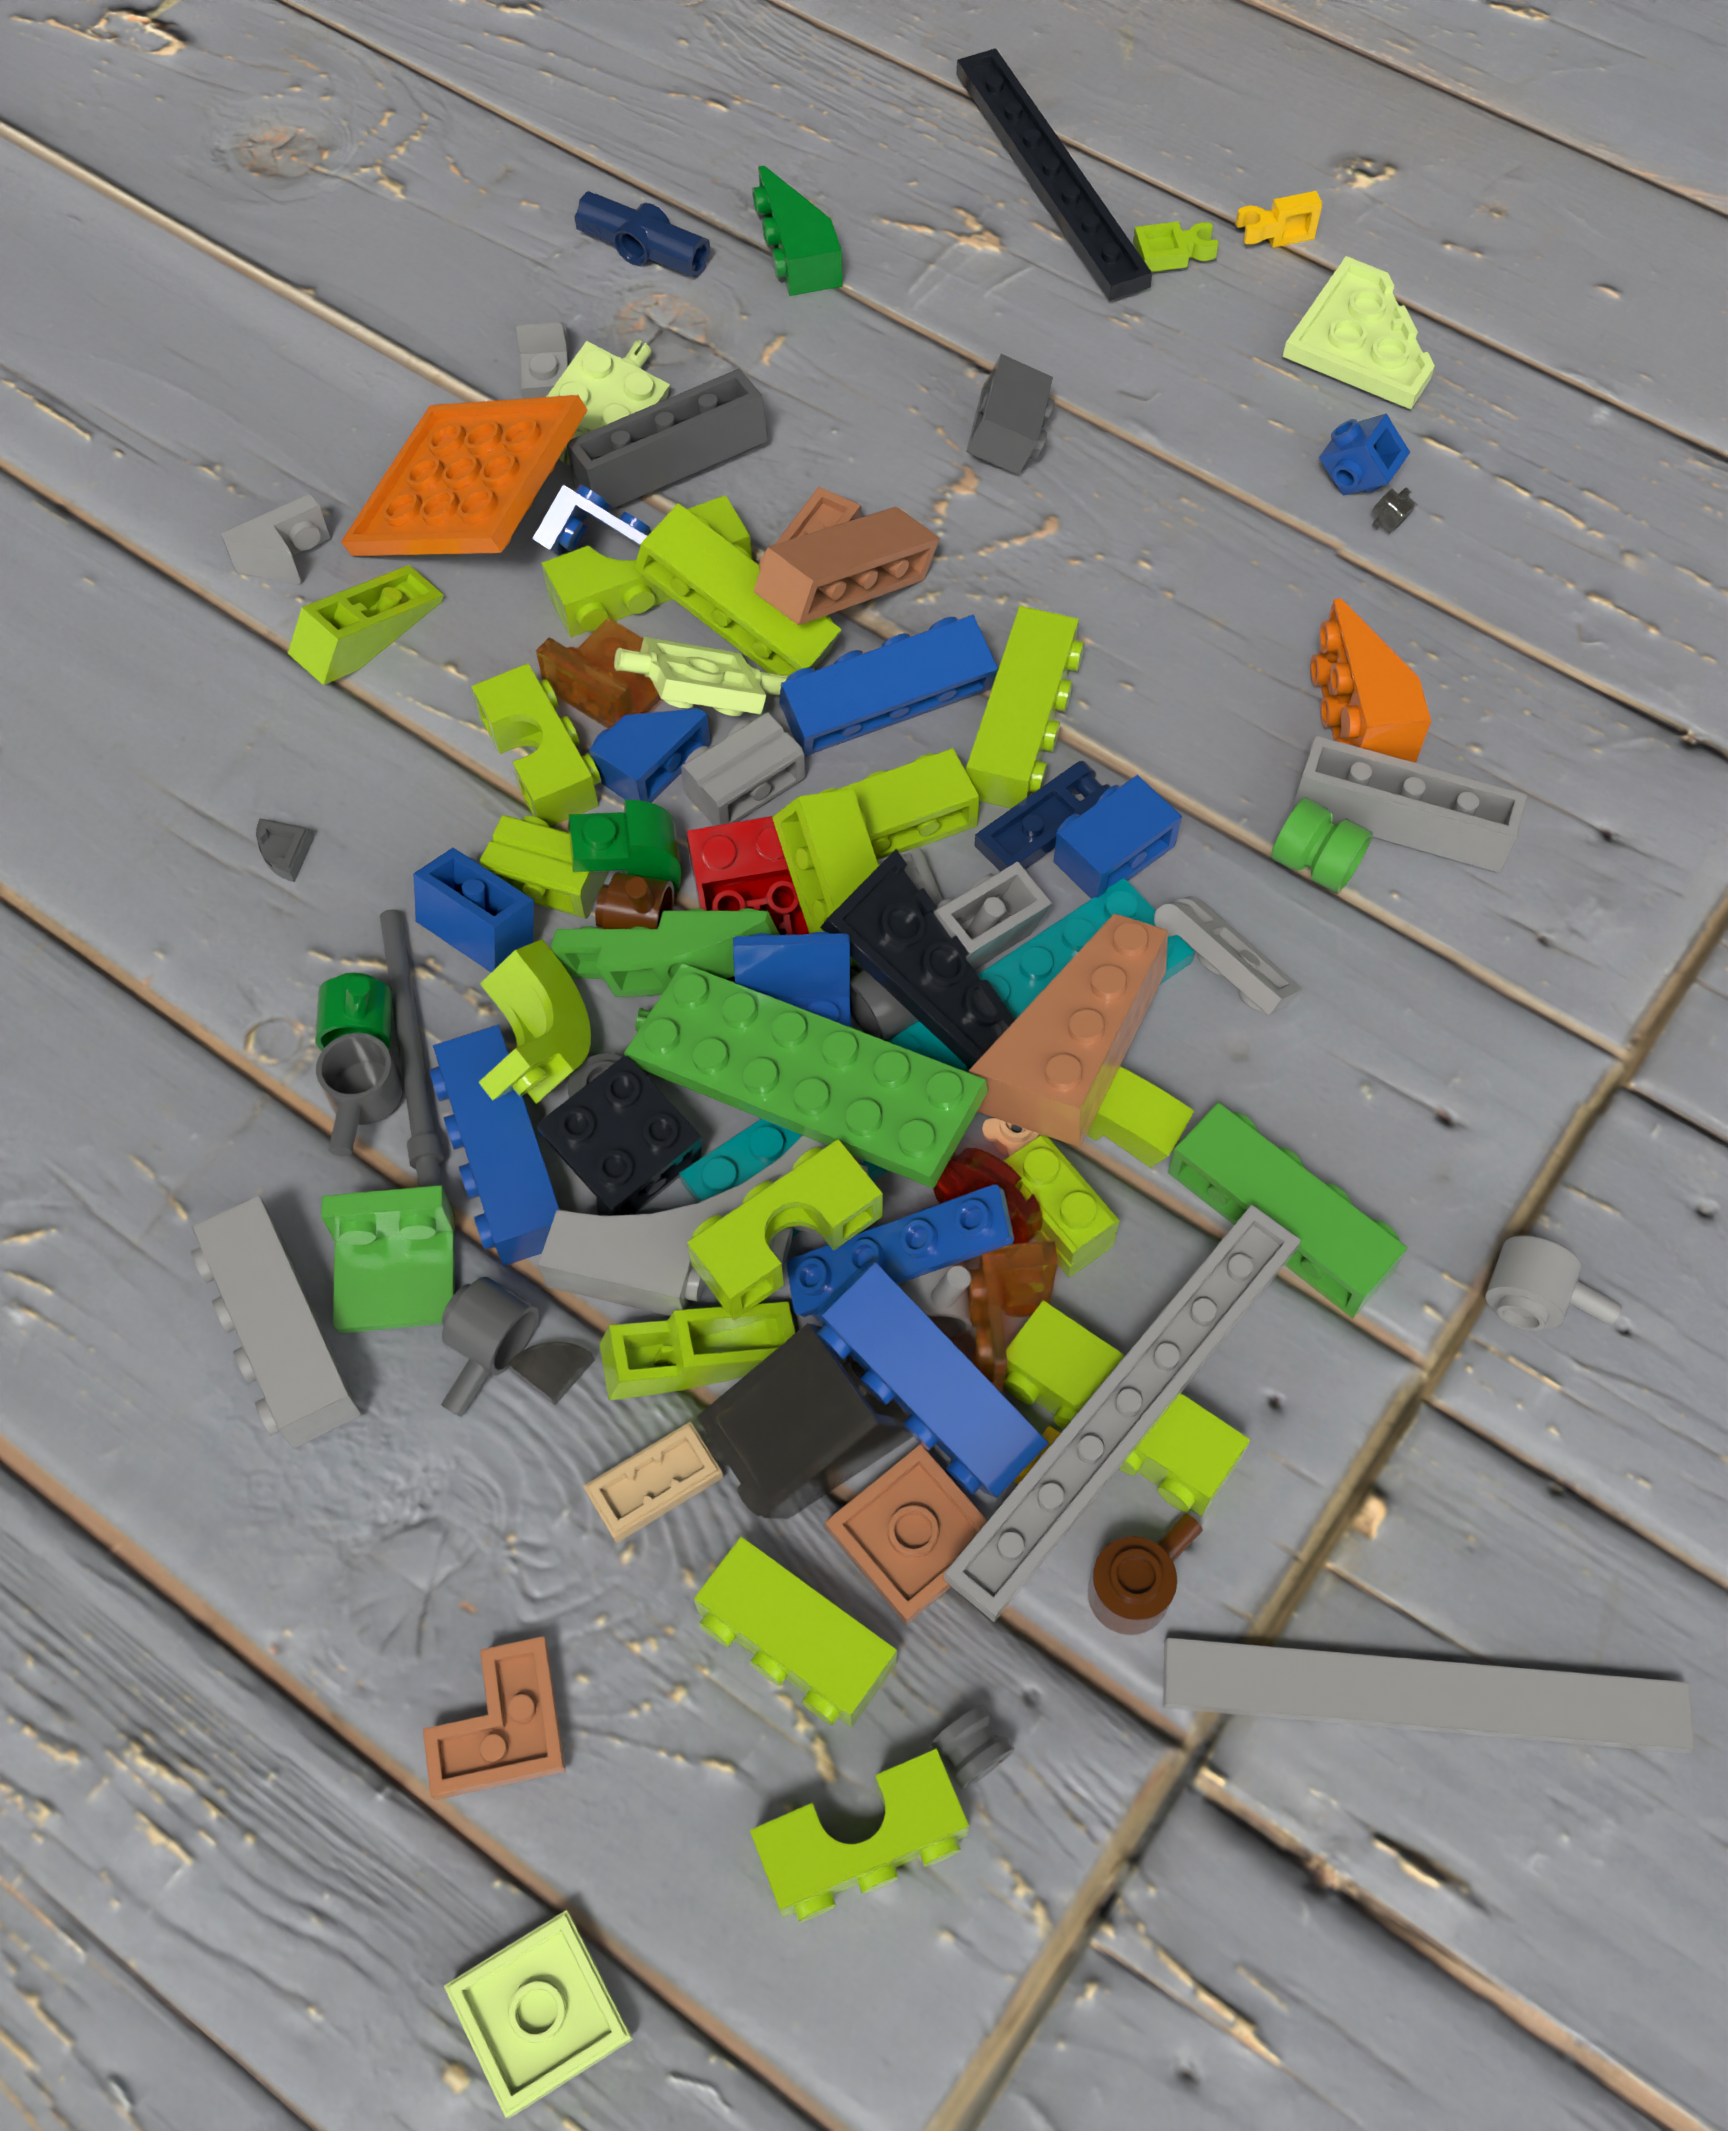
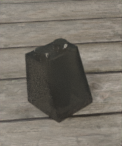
M807 1323L697 1416V1419L707 1432L704 1442L708 1450L721 1464L729 1465L741 1483L737 1487L741 1500L751 1512L763 1518L788 1520L913 1437L903 1425L909 1418V1415L893 1399L887 1405L879 1401L860 1380L866 1372L850 1354L844 1360L838 1358L818 1336L817 1332L822 1327Z

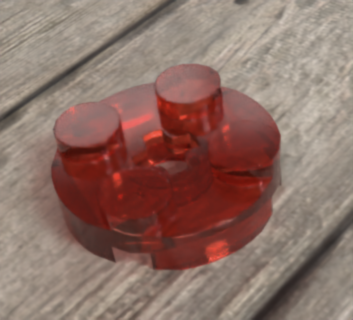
M965 1148L960 1155H955V1152L953 1153L933 1189L939 1204L991 1185H997L1004 1190L1014 1241L1008 1246L989 1252L990 1255L999 1261L1008 1262L1017 1252L1026 1248L1041 1230L1043 1218L1040 1205L1034 1194L1026 1201L1022 1193L1015 1187L1022 1178L1012 1167L995 1155L978 1148Z

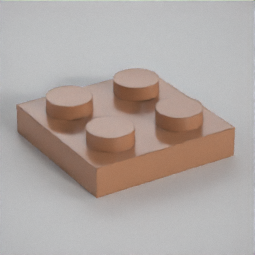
M920 1444L824 1523L825 1530L902 1622L907 1625L951 1588L944 1581V1573L988 1520Z

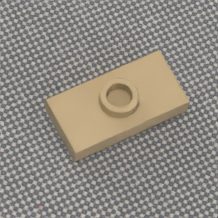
M690 1421L585 1484L583 1488L614 1542L618 1543L723 1479V1474Z

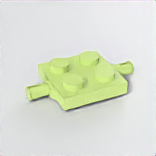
M588 341L585 342L546 396L579 395L588 411L578 425L573 438L667 399L670 384L641 369L652 353L646 343L642 346V341H635L627 355L621 358ZM566 446L559 459L563 463L567 459V465H571Z
M649 637L643 638L640 652L618 648L614 660L616 671L644 674L645 677L651 678L660 698L672 706L679 708H692L694 704L710 706L718 712L730 716H740L743 712L761 714L766 694L780 696L781 683L787 679V675L760 672L759 669L747 664L742 654L738 652Z

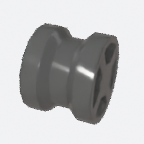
M979 1705L963 1714L931 1742V1747L933 1749L937 1748L940 1757L948 1758L954 1766V1779L962 1790L984 1778L1014 1752V1747L1006 1737L997 1736L991 1728V1715L984 1705Z

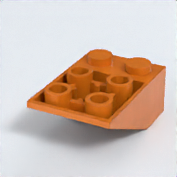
M1342 598L1333 599L1328 620L1323 621L1320 625L1319 652L1312 655L1310 662L1312 683L1314 686L1320 685L1323 696L1321 700V719L1324 727H1331L1334 741L1416 763L1431 724L1420 678Z

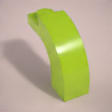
M543 939L516 949L480 983L509 1021L517 1041V1048L478 1082L493 1101L515 1090L519 1097L528 1093L537 1104L585 1061L589 1053L591 1028L583 999L573 979Z

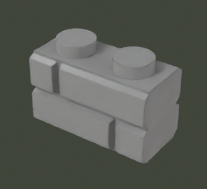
M767 712L753 721L748 719L740 721L730 730L725 739L710 748L702 746L694 750L688 756L685 764L681 766L684 791L694 805L704 812L705 817L713 826L734 823L805 778L804 753L801 746L787 732L785 733L782 726Z

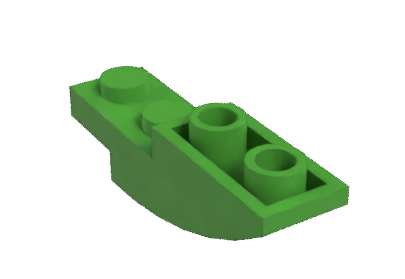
M695 908L687 911H663L658 929L646 927L599 929L590 926L580 929H556L551 949L572 979H604L615 997H644L662 994L682 963L723 979L735 976L733 959L734 937L752 936L758 933L780 934L768 911H758L749 908L739 911H706Z

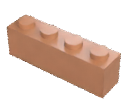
M892 507L768 546L759 563L760 572L753 592L794 623L801 625L923 581L940 537L898 507Z

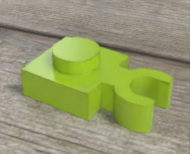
M1179 221L1136 226L1134 228L1133 243L1135 249L1151 272L1186 268L1189 257L1200 261L1213 260L1217 257L1219 245L1218 239L1211 240L1213 225L1210 222L1196 223L1188 230H1182Z

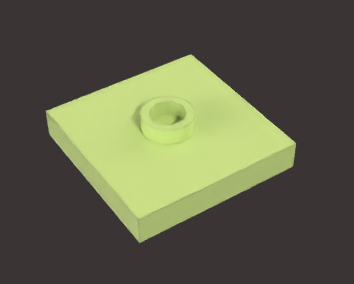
M565 1910L444 1985L505 2118L508 2119L634 2040L568 1910Z

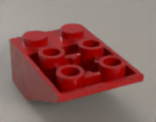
M773 816L687 830V843L700 909L706 911H739L749 908L758 911H768L780 935L809 934L774 825ZM735 976L727 978L726 980L735 981Z

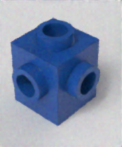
M1385 413L1362 421L1350 419L1340 424L1331 433L1332 440L1321 453L1319 459L1344 496L1363 490L1367 493L1373 492L1383 485L1389 484L1410 454V451L1389 416Z

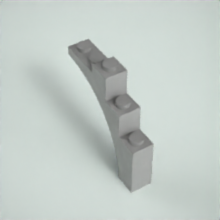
M802 1136L777 1161L741 1185L688 1206L653 1214L598 1216L557 1210L538 1263L546 1287L671 1316L674 1310H687L690 1300L696 1302L700 1300L705 1286V1282L691 1265L686 1243L692 1239L695 1229L708 1218L715 1215H722L724 1217L742 1205L747 1193L758 1184L767 1180L774 1183L792 1171L796 1160L808 1150L814 1147L824 1149L828 1145ZM853 1156L868 1175V1166L862 1165L863 1160ZM804 1226L789 1227L780 1231L772 1239L769 1248L781 1263H785L791 1245L793 1229L817 1235L820 1234Z

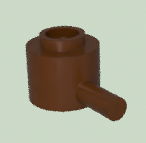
M616 872L612 876L609 885L603 884L599 891L595 911L596 926L602 929H631L633 927L658 929L663 911H673L674 889L672 881Z
M1184 1513L1156 1543L1143 1537L1129 1536L1108 1544L1097 1557L1088 1583V1600L1096 1618L1108 1629L1125 1635L1142 1634L1157 1626L1165 1616L1176 1593L1177 1572L1173 1562L1203 1531L1201 1525L1192 1516Z

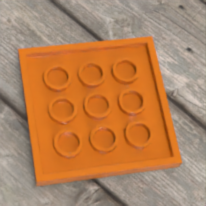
M579 395L430 405L341 540V543L351 556L502 553L503 549L510 543L512 534L523 516L531 508L533 500L546 478L554 470L555 463L566 445L574 437L578 425L588 411Z

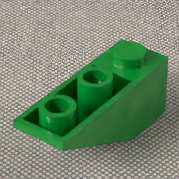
M759 166V187L752 188L753 202L757 216L764 215L765 217L762 218L765 244L767 247L774 246L772 262L776 278L784 277L789 296L843 287L842 250L831 218L766 166Z

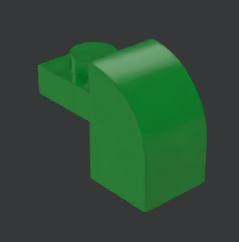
M625 800L624 812L569 814L568 830L573 872L623 870L625 874L672 881L674 892H679L681 863L674 818L667 810L647 801Z

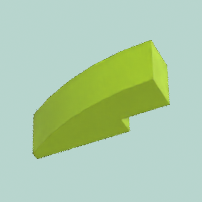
M1120 1066L1086 1136L1094 1141L1105 1136L1151 1168L1169 1157L1192 1117L1194 1110L1159 1087Z
M789 1302L757 1304L735 1320L731 1318L724 1307L674 1310L667 1321L609 1325L599 1344L609 1401L651 1396L721 1383L797 1362L800 1358Z

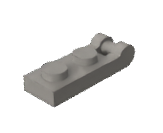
M1188 896L1176 902L1173 901L1161 905L1156 910L1154 915L1155 926L1168 930V936L1179 935L1199 953L1198 959L1205 968L1217 975L1225 976L1239 989L1238 994L1240 998L1251 1008L1265 1012L1269 1016L1290 1006L1302 991L1294 981L1199 898Z

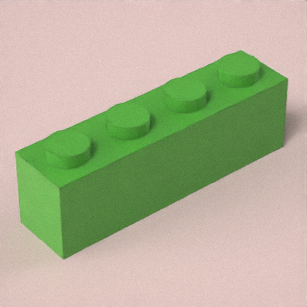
M1219 1102L1174 1149L1168 1174L1230 1223L1235 1225L1247 1209L1253 1205L1302 1240L1298 1250L1285 1266L1352 1319L1396 1270L1408 1248L1399 1241L1398 1235L1390 1226L1380 1220L1370 1219L1351 1204L1349 1197L1343 1190L1334 1184L1323 1183L1304 1168L1302 1161L1295 1153L1287 1148L1275 1146L1258 1133L1256 1126L1248 1117L1239 1112H1231Z

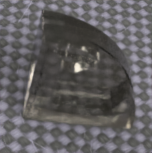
M554 1341L540 1343L523 1350L514 1356L507 1365L512 1373L553 1405H556L595 1359L590 1351L579 1345Z

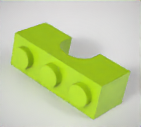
M526 663L471 686L479 718L499 755L523 746L537 748L530 755L512 762L520 793L533 816L544 820L552 827L568 820L569 814H582L599 807L594 785L601 783L597 767L589 754L581 756L576 746L580 743L576 730L568 716L559 718L555 711L558 708V702L547 679L538 681L529 663Z
M837 1139L824 1149L814 1147L805 1152L796 1160L792 1171L774 1183L767 1180L755 1186L744 1197L743 1204L726 1216L715 1215L705 1220L695 1229L692 1239L686 1243L691 1265L731 1318L735 1320L784 1286L782 1263L769 1248L772 1239L780 1231L793 1226L811 1228L817 1231L834 1251L882 1217L883 1193L840 1140Z
M937 1748L875 1775V1788L882 1802L885 1816L876 1834L864 1842L845 1844L830 1837L823 1829L813 1803L749 1830L782 1918L795 1913L799 1923L813 1919L837 1906L833 1895L856 1885L859 1886L861 1894L873 1892L899 1878L896 1867L921 1857L924 1867H927L961 1851L958 1840L967 1836L969 1824Z

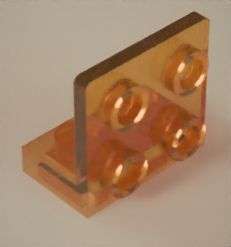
M612 619L605 620L577 649L574 647L566 648L550 637L536 649L542 680H548L555 696L607 729H611L624 715L648 713L661 700L651 678L645 677L644 674L616 671L614 668L617 649L622 648L640 652L643 638Z
M1055 1241L1010 1244L980 1255L979 1269H969L971 1282L969 1284L970 1292H968L972 1320L971 1328L976 1327V1348L973 1349V1364L1002 1395L1007 1370V1354L1001 1312H1005L1010 1317H1028L1034 1313L1043 1300L1050 1304L1058 1266Z

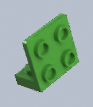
M443 1186L322 1196L321 1218L335 1241L333 1326L338 1333L442 1324L444 1310L455 1294V1214Z

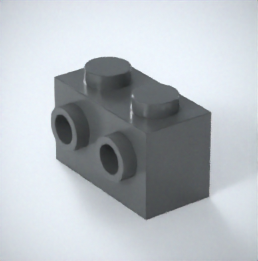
M1001 354L982 387L966 452L1019 475L1028 458L1036 460L1045 444L1047 432L1041 430V428L1048 421L1054 406V399L1049 398L1053 377Z

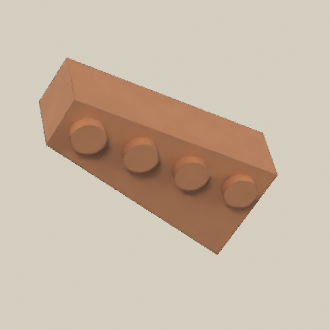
M1113 914L969 1070L970 1074L986 1079L988 1093L977 1112L1081 1147L1166 973L1168 930Z

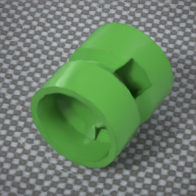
M1304 797L1296 805L1279 833L1272 849L1271 859L1291 870L1302 871L1308 866L1311 867V880L1339 894L1346 887L1360 865L1371 843L1373 832L1347 818L1333 824V815L1328 811V808Z

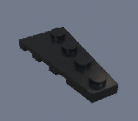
M895 849L826 919L820 928L824 932L831 934H848L850 936V957L971 1069L1010 1027L1015 1019L988 980H980L966 960V957L969 955L968 951L957 935L952 938L949 936L933 912L937 908L924 888L918 891L904 870L907 863L898 850Z

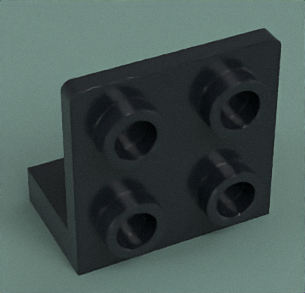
M628 1056L620 1058L537 1124L538 1132L596 1196L598 1216L634 1215L679 1179L681 1171L701 1159L702 1137Z

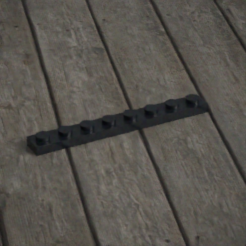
M994 48L958 59L956 75L1109 301L1150 288L1152 280L1151 270L998 50Z

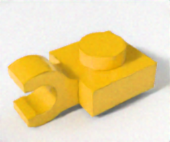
M1311 191L1273 199L1271 210H1264L1252 205L1244 206L1237 211L1235 225L1237 228L1246 226L1243 238L1245 244H1256L1268 239L1272 248L1314 240L1323 202L1317 191Z

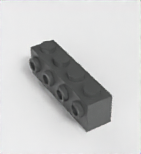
M736 369L571 439L566 446L576 488L581 484L600 495L611 505V510L767 442L762 394L740 369Z

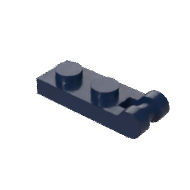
M1079 761L976 833L974 846L1000 872L1016 862H1019L1024 869H1027L1055 848L1056 832L1068 817L1076 813L1082 815L1096 805L1101 795L1111 786L1099 783L1095 779L1096 771L1085 761ZM1081 794L1084 799L1079 801L1074 795Z

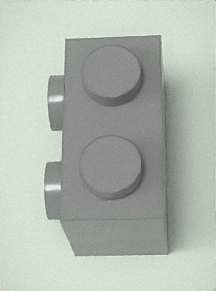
M1016 862L994 876L992 873L983 876L967 892L954 900L951 897L944 899L936 905L937 908L933 912L951 938L957 935L969 953L966 957L967 962L975 970L1030 936L1052 903L1020 863Z

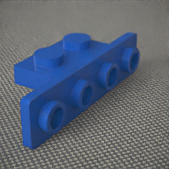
M991 1185L939 1205L922 1209L917 1213L887 1224L870 1228L865 1232L857 1234L834 1251L829 1245L789 1259L787 1261V1271L794 1312L802 1317L814 1314L864 1263L876 1262L896 1284H900L1012 1244L1014 1235L1004 1190L997 1185Z

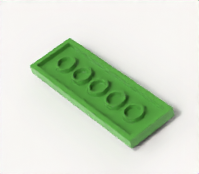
M684 963L681 964L624 1052L625 1056H628L644 1071L825 1145H830L839 1139L852 1156L933 1189L988 1093L986 1079Z

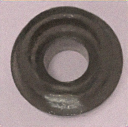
M1406 487L1398 494L1393 488L1390 489L1372 509V512L1377 516L1372 526L1376 530L1382 527L1389 535L1392 534L1418 505L1410 497L1412 491Z

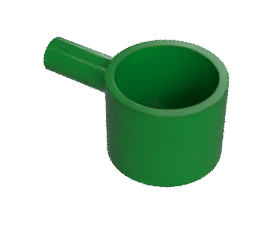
M356 972L344 973L323 982L318 990L315 1034L317 1047L323 1050L331 1041L340 1036L350 1033H366L381 1040L389 1049L393 993L390 987L368 974Z

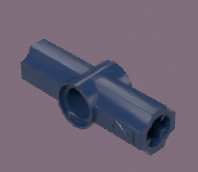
M589 191L579 200V207L574 216L576 229L613 244L619 255L632 265L641 266L650 259L696 278L705 270L706 262L711 252L709 239L672 225L666 214L654 204L643 203L635 210Z

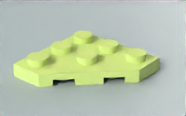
M1345 256L1285 343L1283 357L1410 410L1431 380L1435 367L1429 353H1423L1416 340L1418 331L1405 305L1399 306L1393 295L1394 284L1388 272Z

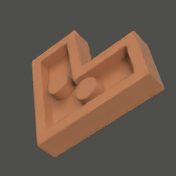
M544 1636L480 1650L488 1715L423 1729L430 1796L434 1800L566 1772L549 1648Z

